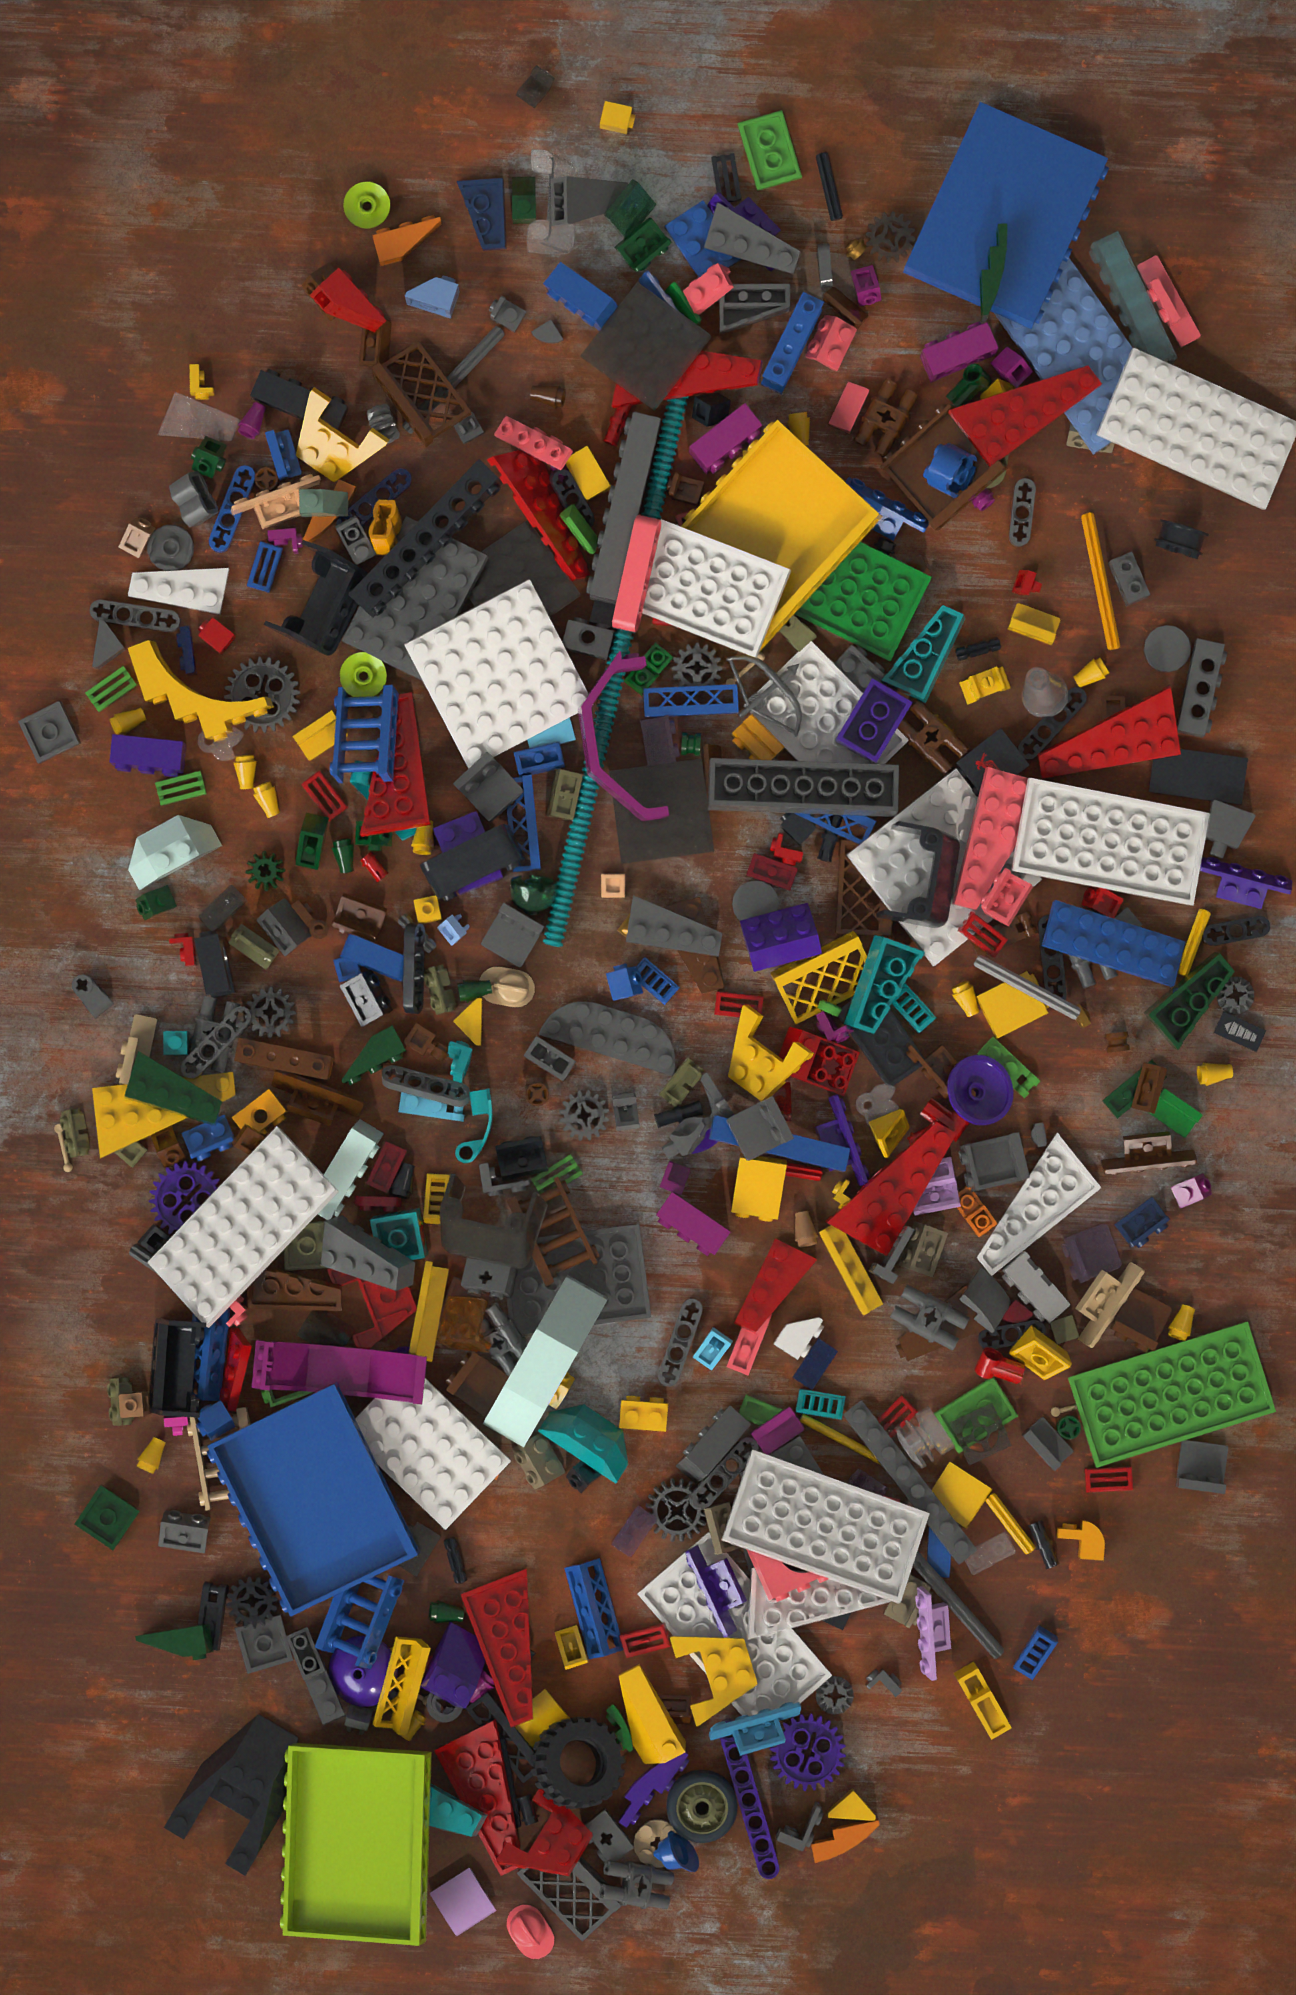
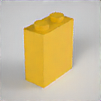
M1026 971L1019 975L1039 986L1033 974L1029 975ZM1005 982L976 996V1000L996 1039L1048 1014V1005Z
M740 1153L731 1212L742 1218H749V1215L758 1216V1219L771 1222L773 1219L778 1220L787 1160L758 1156L747 1161L743 1153Z

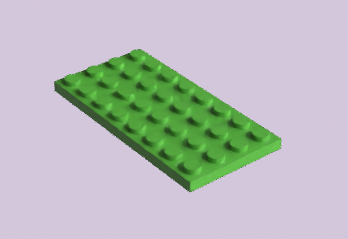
M1247 1321L1068 1377L1096 1468L1276 1412Z

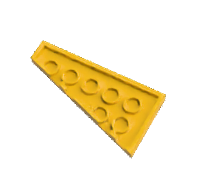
M233 1072L202 1075L194 1079L184 1077L187 1081L222 1102L236 1096ZM127 1084L92 1088L100 1159L166 1129L187 1117L125 1099L124 1095Z

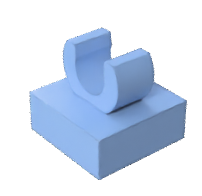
M452 914L437 927L451 946L458 942L470 927L468 924L464 927L460 925L458 920L462 917L461 914L455 917Z

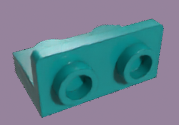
M457 1040L456 1043L450 1041L448 1057L453 1059L450 1075H453V1081L463 1083L471 1063L472 1048H469V1045Z

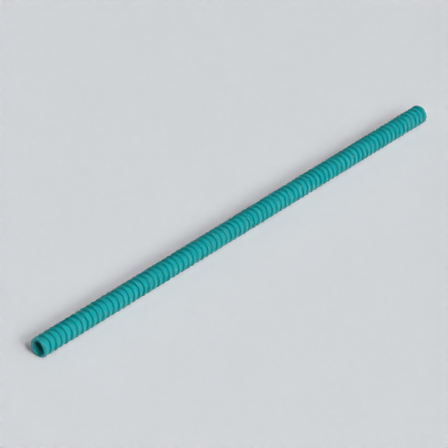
M689 396L667 400L669 404L665 407L667 412H664L665 419L662 420L664 426H661L660 429L662 431L659 434L661 439L657 442L659 447L655 450L657 452V455H654L656 461L652 463L654 469H651L652 476H649L651 482L647 485L649 490H646L647 497L644 498L646 504H643L642 508H644V511L641 512L642 516L661 520L660 513L663 512L661 506L665 504L663 498H666V494L664 493L667 491L668 477H671L670 470L673 469L671 463H674L675 460L673 459V456H676L674 450L678 447L676 442H679L678 435L681 434L679 428L683 425L681 421L684 420V416L682 415L686 412L684 406H687L686 399H689ZM617 629L613 633L615 639H612L611 642L613 646L610 647L612 652L608 655L610 661H607L608 666L620 650L622 659L625 655L630 654L629 647H632L630 641L634 639L632 633L635 632ZM626 672L613 674L601 691L602 696L598 698L600 700V703H597L599 709L595 711L597 717L593 721H595L594 731L601 768H604L602 763L606 761L604 755L608 752L606 747H609V743L607 742L611 739L609 733H612L611 726L614 725L612 720L616 717L614 711H617L616 704H619L617 698L621 695L619 690H622L620 685L624 682L622 676H625ZM585 760V767L582 768L584 774L582 776L574 819L571 820L572 825H569L571 830L567 833L569 835V839H566L568 844L564 846L566 852L562 855L564 860H561V864L563 865L559 868L561 874H558L557 877L559 878V882H556L558 887L554 890L556 896L552 898L554 903H551L553 909L549 912L551 917H548V921L550 922L549 925H546L548 931L544 933L546 939H543L545 944L555 947L563 946L561 942L562 939H565L563 933L567 930L565 929V925H568L566 920L570 917L568 911L572 909L570 907V904H573L571 898L575 896L573 890L576 889L575 882H578L576 877L580 874L578 868H581L580 861H583L581 855L585 852L583 850V847H586L585 839H588L586 833L590 830L588 829V825H591L589 820L593 817L591 811L595 809L593 804H596L594 798L598 795L596 790H599L598 783L587 775Z

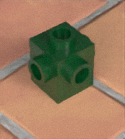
M205 436L199 447L196 446L192 452L191 459L194 462L191 469L213 479L216 472H221L225 466L226 459L223 456L227 445Z
M356 821L355 845L368 846L370 851H382V847L392 846V832L361 837L360 831L364 821Z

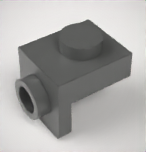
M622 1092L612 1096L616 1130L623 1131L640 1128L636 1094Z
M883 1668L879 1671L877 1669L873 1670L866 1677L868 1682L865 1685L868 1689L872 1688L880 1680L895 1697L902 1692V1689L899 1687L902 1682L893 1673L889 1676Z

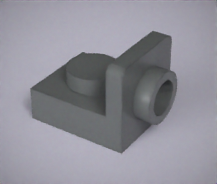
M501 296L499 300L495 299L489 308L491 320L514 333L526 315L525 310L507 301L504 296Z

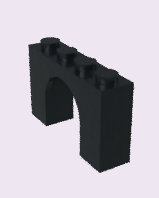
M213 930L199 933L200 937L194 938L206 995L217 998L236 994L225 938L213 932Z

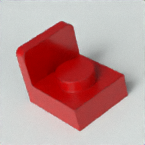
M1090 886L1084 893L1081 905L1091 908L1101 915L1115 918L1124 899L1107 889Z
M188 933L174 934V938L169 939V944H183L184 948H180L181 962H185L187 967L197 966L194 937H189Z

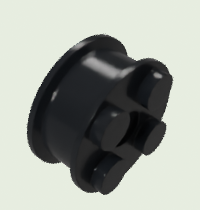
M1160 519L1159 522L1162 523L1158 538L1153 540L1156 542L1155 546L1194 559H1198L1199 555L1203 556L1201 548L1204 538L1209 537L1208 533L1186 525Z

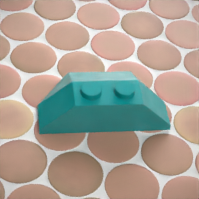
M585 1404L550 1412L538 1432L615 1484L628 1466L623 1430Z

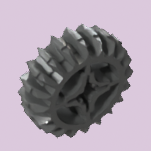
M671 1478V1486L667 1487L665 1481L661 1482L664 1488L662 1491L658 1487H654V1491L658 1494L656 1497L649 1494L648 1498L654 1502L653 1504L646 1503L645 1507L651 1508L652 1512H647L645 1515L646 1517L653 1516L654 1520L648 1522L649 1526L658 1525L654 1529L655 1534L659 1533L661 1529L664 1531L661 1536L662 1539H665L669 1533L671 1534V1542L675 1541V1535H679L680 1542H683V1534L687 1533L688 1538L692 1539L691 1530L694 1529L698 1534L701 1532L696 1525L699 1523L705 1526L706 1522L700 1518L701 1516H706L705 1512L697 1510L696 1517L692 1520L685 1512L687 1505L690 1503L689 1496L692 1492L690 1488L693 1482L689 1481L685 1487L683 1486V1478H680L679 1485H675L674 1478ZM671 1491L687 1493L680 1501H674L666 1494ZM705 1494L698 1496V1504L704 1499ZM660 1500H662L669 1509L667 1515L662 1521H660L657 1514V1507ZM668 1501L675 1506L683 1504L684 1509H681V1511H684L683 1515L686 1519L679 1514L671 1516L673 1509H670L671 1505ZM675 1519H680L687 1525L683 1529H671L666 1526Z

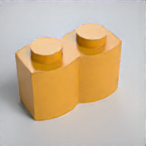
M378 500L373 509L374 520L369 527V537L375 553L387 555L398 543L396 535L401 530L402 519L395 500Z

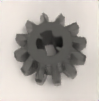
M387 404L376 405L367 411V418L371 429L374 428L390 439L387 444L399 438L400 433L395 417Z

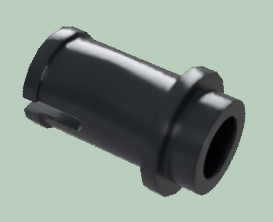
M531 1794L517 1798L523 1816L521 1821L525 1823V1826L539 1822V1814H536Z

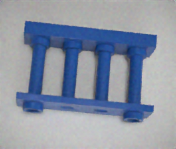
M805 292L802 293L762 375L764 377L761 382L762 386L782 395L820 317L824 301Z
M383 685V694L371 697H349L343 687H338V696L334 698V705L337 710L333 761L330 762V774L333 775L338 783H343L344 773L376 771L384 782L393 781L399 693L393 685ZM380 706L382 708V716L378 718L348 719V707ZM379 727L381 730L380 737L377 740L346 741L347 729ZM377 749L379 752V759L376 762L345 763V751Z
M388 1575L387 1581L374 1576L363 1581L383 1590L378 1603L357 1595L361 1583L334 1595L315 1648L334 1653L336 1648L357 1656L356 1666L371 1669L377 1659V1652L396 1601L402 1592L404 1580ZM353 1603L375 1612L370 1626L349 1617ZM344 1626L366 1634L361 1648L340 1639Z

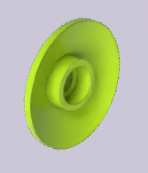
M361 182L351 187L345 195L343 203L344 212L348 220L355 226L365 229L374 228L382 224L387 218L390 211V199L380 185L373 182ZM365 203L372 205L369 211L363 209Z
M366 652L355 653L348 657L340 670L341 684L345 691L353 697L376 696L383 689L387 679V672L383 662ZM362 672L368 674V678L365 681L359 679V675Z

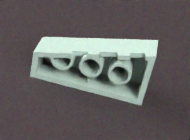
M361 1119L351 1128L324 1174L339 1192L318 1215L326 1220L331 1219L333 1216H339L345 1206L342 1204L345 1196L349 1198L355 1190L356 1185L353 1183L357 1177L361 1178L368 1168L365 1164L369 1157L373 1159L380 1148L377 1144L384 1133Z

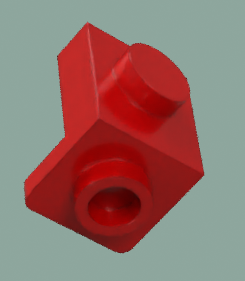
M779 833L777 838L773 837L770 851H774V858L782 859V863L790 866L801 863L803 852L781 847L783 833Z

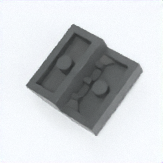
M982 1267L976 1272L959 1299L977 1313L974 1320L991 1333L995 1331L1011 1305V1301L1004 1289Z

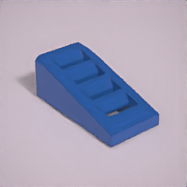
M644 957L636 966L637 970L641 972L646 965L650 969L642 977L641 985L665 1006L680 987ZM655 972L657 975L647 984L645 982L646 979ZM660 978H662L664 981L656 990H654L652 987ZM669 984L671 986L670 989L662 997L659 993Z
M1038 1625L1013 1665V1668L1033 1680L1057 1645L1058 1637ZM1040 1637V1638L1044 1639L1045 1641L1049 1642V1644L1047 1645L1046 1643H1044L1043 1641L1039 1640L1038 1638ZM1034 1644L1042 1648L1044 1652L1042 1653L1033 1647ZM1028 1653L1033 1654L1034 1656L1039 1658V1660H1034L1033 1658L1028 1656ZM1025 1660L1033 1665V1670L1022 1664V1662Z

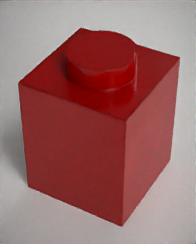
M213 617L210 621L206 619L198 629L200 631L198 634L199 638L221 655L236 638L235 634Z

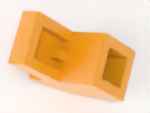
M1081 1520L1080 1529H1076L1077 1524L1063 1523L1062 1528L1057 1527V1538L1079 1540L1078 1558L1104 1560V1537L1094 1524Z

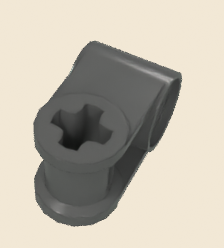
M83 974L73 979V991L95 1019L114 1004L110 997L90 976ZM80 979L82 981L88 980L89 983L86 985L87 991L78 989L80 985L78 981Z

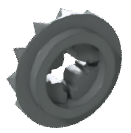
M1230 977L1217 995L1218 1004L1224 1011L1230 1014H1240L1247 1011L1254 1001V990L1250 982L1242 977ZM1233 985L1237 992H1245L1244 995L1239 997V1005H1237L1233 998L1226 999V996L1233 993Z
M831 1676L816 1690V1700L820 1708L833 1715L845 1712L851 1706L854 1698L853 1689L849 1682L838 1676ZM834 1685H836L839 1694L845 1695V1697L837 1698L835 1705H833L831 1697L824 1696V1694L833 1692Z
M432 1693L427 1695L426 1708L429 1715L439 1722H450L456 1719L463 1709L453 1705V1707H444L441 1710V1704L436 1701V1699L441 1698Z

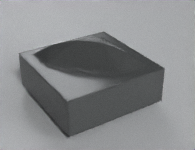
M1043 1123L1033 1124L1031 1139L1036 1144V1147L1047 1145Z

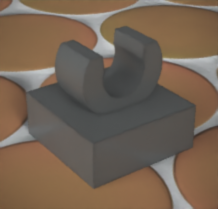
M471 412L470 416L454 425L463 444L484 434L473 412Z
M350 1704L344 1724L347 1726V1731L350 1732L353 1727L360 1729L359 1735H363L364 1731L368 1730L373 1710Z

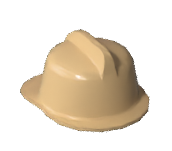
M492 967L487 969L480 977V980H490L492 994H487L483 997L494 1004L522 1007L532 1000L535 993V985L532 978L520 970Z

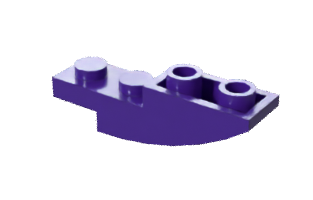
M687 1751L666 1763L654 1764L631 1785L624 1795L631 1802L619 1818V1823L626 1828L629 1823L634 1825L641 1815L638 1811L643 1803L647 1806L653 1798V1789L661 1794L664 1789L666 1791L670 1790L676 1781L673 1776L678 1770L682 1772L689 1762Z

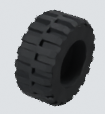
M573 1717L551 1724L548 1730H544L539 1735L540 1741L535 1742L533 1747L536 1753L531 1755V1763H535V1769H531L532 1776H537L538 1781L535 1784L538 1789L545 1791L543 1793L545 1798L548 1800L553 1799V1804L558 1806H566L568 1809H581L601 1804L603 1800H607L613 1795L612 1791L617 1790L621 1784L618 1779L624 1777L625 1770L621 1769V1764L626 1763L625 1756L620 1754V1750L624 1749L622 1743H616L617 1735L614 1731L607 1730L608 1725L603 1722L598 1723L595 1718ZM574 1740H580L591 1748L596 1760L594 1775L584 1785H574L567 1780L560 1766L563 1748L567 1743Z

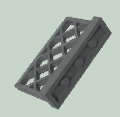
M904 1226L882 1264L872 1263L868 1271L894 1284L898 1275L891 1272L914 1229Z
M582 1856L572 1871L573 1881L560 1880L559 1874H557V1880H544V1872L541 1871L540 1880L530 1879L525 1873L529 1868H521L517 1872L520 1878L582 1942L613 1912H616L622 1906L618 1901L600 1898L599 1891L601 1885L609 1884ZM544 1884H557V1897L547 1896L543 1892ZM560 1885H573V1897H560ZM577 1885L586 1886L590 1890V1898L577 1897ZM560 1901L573 1902V1914L563 1913L560 1910ZM576 1902H590V1914H576ZM593 1902L603 1903L609 1910L603 1915H593ZM576 1918L589 1919V1928L584 1933L576 1926Z

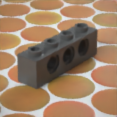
M1198 638L1195 640L1176 724L1178 733L1203 738L1205 733H1210L1212 720L1209 719L1210 710H1215L1217 697L1214 696L1215 687L1219 688L1222 680V674L1219 673L1220 664L1224 665L1227 657V651H1224L1225 644ZM1203 660H1209L1213 664L1211 672H1205L1202 669L1201 663ZM1198 683L1207 685V694L1201 695L1197 692L1196 686ZM1195 705L1200 706L1203 710V715L1200 718L1194 717L1191 713V708Z

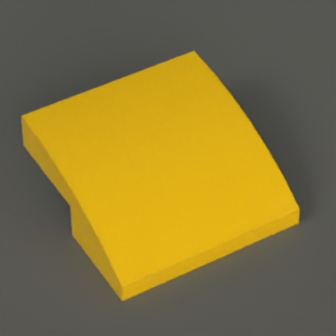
M949 1462L932 1488V1492L953 1519L966 1529L992 1491L990 1487Z
M545 1688L533 1698V1720L515 1726V1728L533 1748L535 1742L540 1741L539 1735L544 1730H548L551 1724L570 1717Z

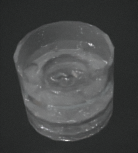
M929 1406L915 1414L919 1423L917 1426H914L909 1420L904 1421L909 1429L908 1432L905 1433L900 1425L895 1427L900 1444L910 1459L918 1464L921 1469L927 1466L921 1457L924 1454L933 1462L935 1460L931 1452L932 1449L935 1448L941 1455H944L955 1447Z

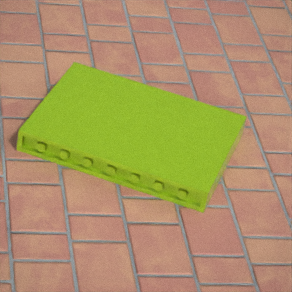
M307 1743L289 1745L285 1752V1762L288 1763V1770L284 1777L287 1796H285L283 1803L284 1810H286V1820L283 1823V1833L286 1834V1839L282 1848L285 1867H283L281 1873L282 1881H284V1890L281 1893V1904L284 1905L280 1918L283 1936L415 1946L425 1943L431 1752Z

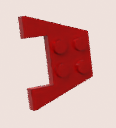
M330 1268L327 1269L333 1284L344 1286L358 1281L375 1327L352 1335L356 1348L370 1349L417 1310L410 1286L395 1291Z
M538 1789L532 1799L533 1803L552 1812L528 1853L506 1842L496 1862L505 1866L507 1864L517 1866V1868H531L541 1872L570 1876L592 1839L593 1834L570 1809L566 1808V1806L553 1804L554 1800L545 1798L543 1796L545 1791Z

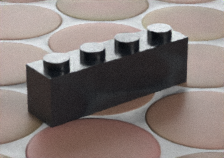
M268 369L267 372L260 370L250 394L251 399L304 420L309 394L314 387L308 390L301 387L302 383L295 379L289 378L287 381L280 378L281 374L271 369ZM332 396L331 401L320 418L340 431L348 412V406L344 405L345 401L343 399Z

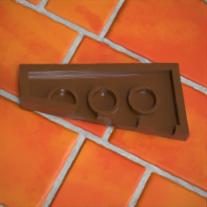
M700 897L662 907L707 926ZM677 950L701 994L724 988L716 956Z
M267 1267L247 1288L248 1309L341 1311L342 1286Z

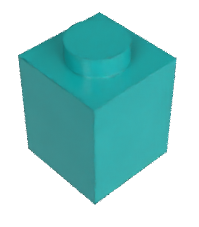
M163 1031V1055H189V1032Z

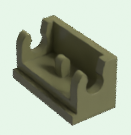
M562 769L555 770L546 816L557 817L562 820L574 819L583 774Z

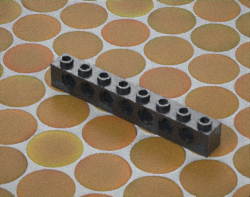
M478 459L348 595L372 618L383 613L387 607L386 604L392 598L395 599L402 593V587L408 581H413L425 564L428 565L434 560L435 553L441 547L444 548L451 542L452 536L457 530L461 531L468 524V519L483 509L484 502L490 496L494 497L500 491L503 483L499 477ZM475 485H481L480 492L472 494V488ZM459 502H465V506L461 511H455V507ZM442 519H449L446 527L439 528V523ZM431 535L432 541L428 545H423V539ZM415 552V559L411 562H407L406 558L408 554ZM399 569L398 577L390 579L391 572ZM379 586H383V592L378 596H374V590Z

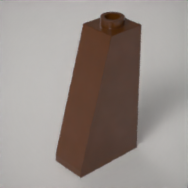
M968 1285L961 1287L944 1301L951 1303L953 1309L970 1317L964 1330L946 1320L940 1324L942 1330L959 1338V1340L986 1329L974 1320L977 1313L959 1300ZM934 1310L925 1316L926 1325L931 1321L935 1322L936 1318L933 1317ZM909 1330L898 1338L899 1344L895 1345L900 1358L905 1357L906 1361L944 1347L935 1341L929 1343L927 1339L914 1332L910 1333Z

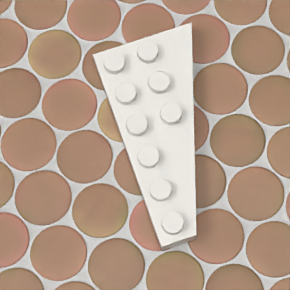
M1058 1133L1055 1134L1030 1173V1178L1026 1179L976 1257L991 1276L1101 1189V1186Z
M752 1568L748 1640L891 1601L831 1579L821 1583L816 1579L810 1582V1588L799 1593L797 1589L788 1592L790 1597L777 1602L775 1598L772 1600L768 1599L755 1568ZM794 1571L797 1573H807L805 1571Z

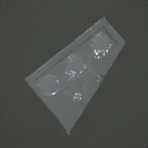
M175 392L158 435L200 439L208 436L215 440L232 441L241 419Z

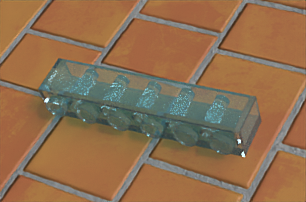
M1117 231L1093 242L1091 245L1092 250L1089 251L1093 262L1095 264L1098 263L1102 270L1099 274L1104 285L1108 284L1111 289L1109 296L1114 306L1118 305L1121 311L1119 317L1123 326H1128L1131 332L1129 339L1133 347H1138L1140 351L1169 364L1175 362L1177 355L1119 232Z

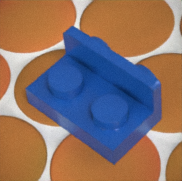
M274 430L265 432L279 480L282 481L301 475V468L289 430L275 433Z
M226 1115L218 1117L216 1126L204 1123L181 1133L191 1159L197 1158L198 1161L210 1157V1152L215 1149H219L222 1152L233 1147L232 1142L235 1139Z

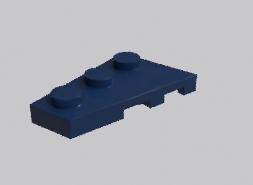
M504 179L457 181L482 249L484 251L507 249Z

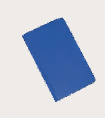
M559 742L514 752L519 777L565 767Z

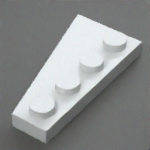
M229 568L132 573L128 597L220 615Z

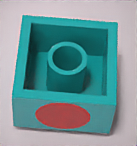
M420 1208L376 1215L370 1219L373 1237L382 1240V1244L386 1247L394 1248L411 1260L425 1258L428 1255Z

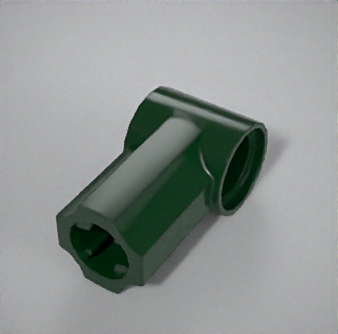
M970 364L965 368L963 378L946 397L956 407L966 405L978 392L986 391L991 385L992 379L980 365Z

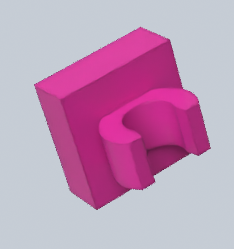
M164 1416V1426L172 1427L173 1436L183 1435V1426L188 1425L189 1417Z

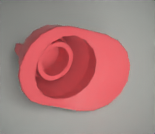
M520 1905L509 1913L507 1918L508 1932L518 1949L525 1956L531 1959H540L551 1952L554 1946V1935L537 1908L531 1905Z

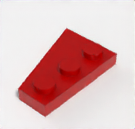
M230 1327L223 1388L220 1391V1400L227 1411H236L252 1347L241 1330Z

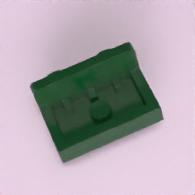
M649 217L614 248L632 270L638 272L649 267L650 261L653 258L664 254L672 241L664 235L655 221Z

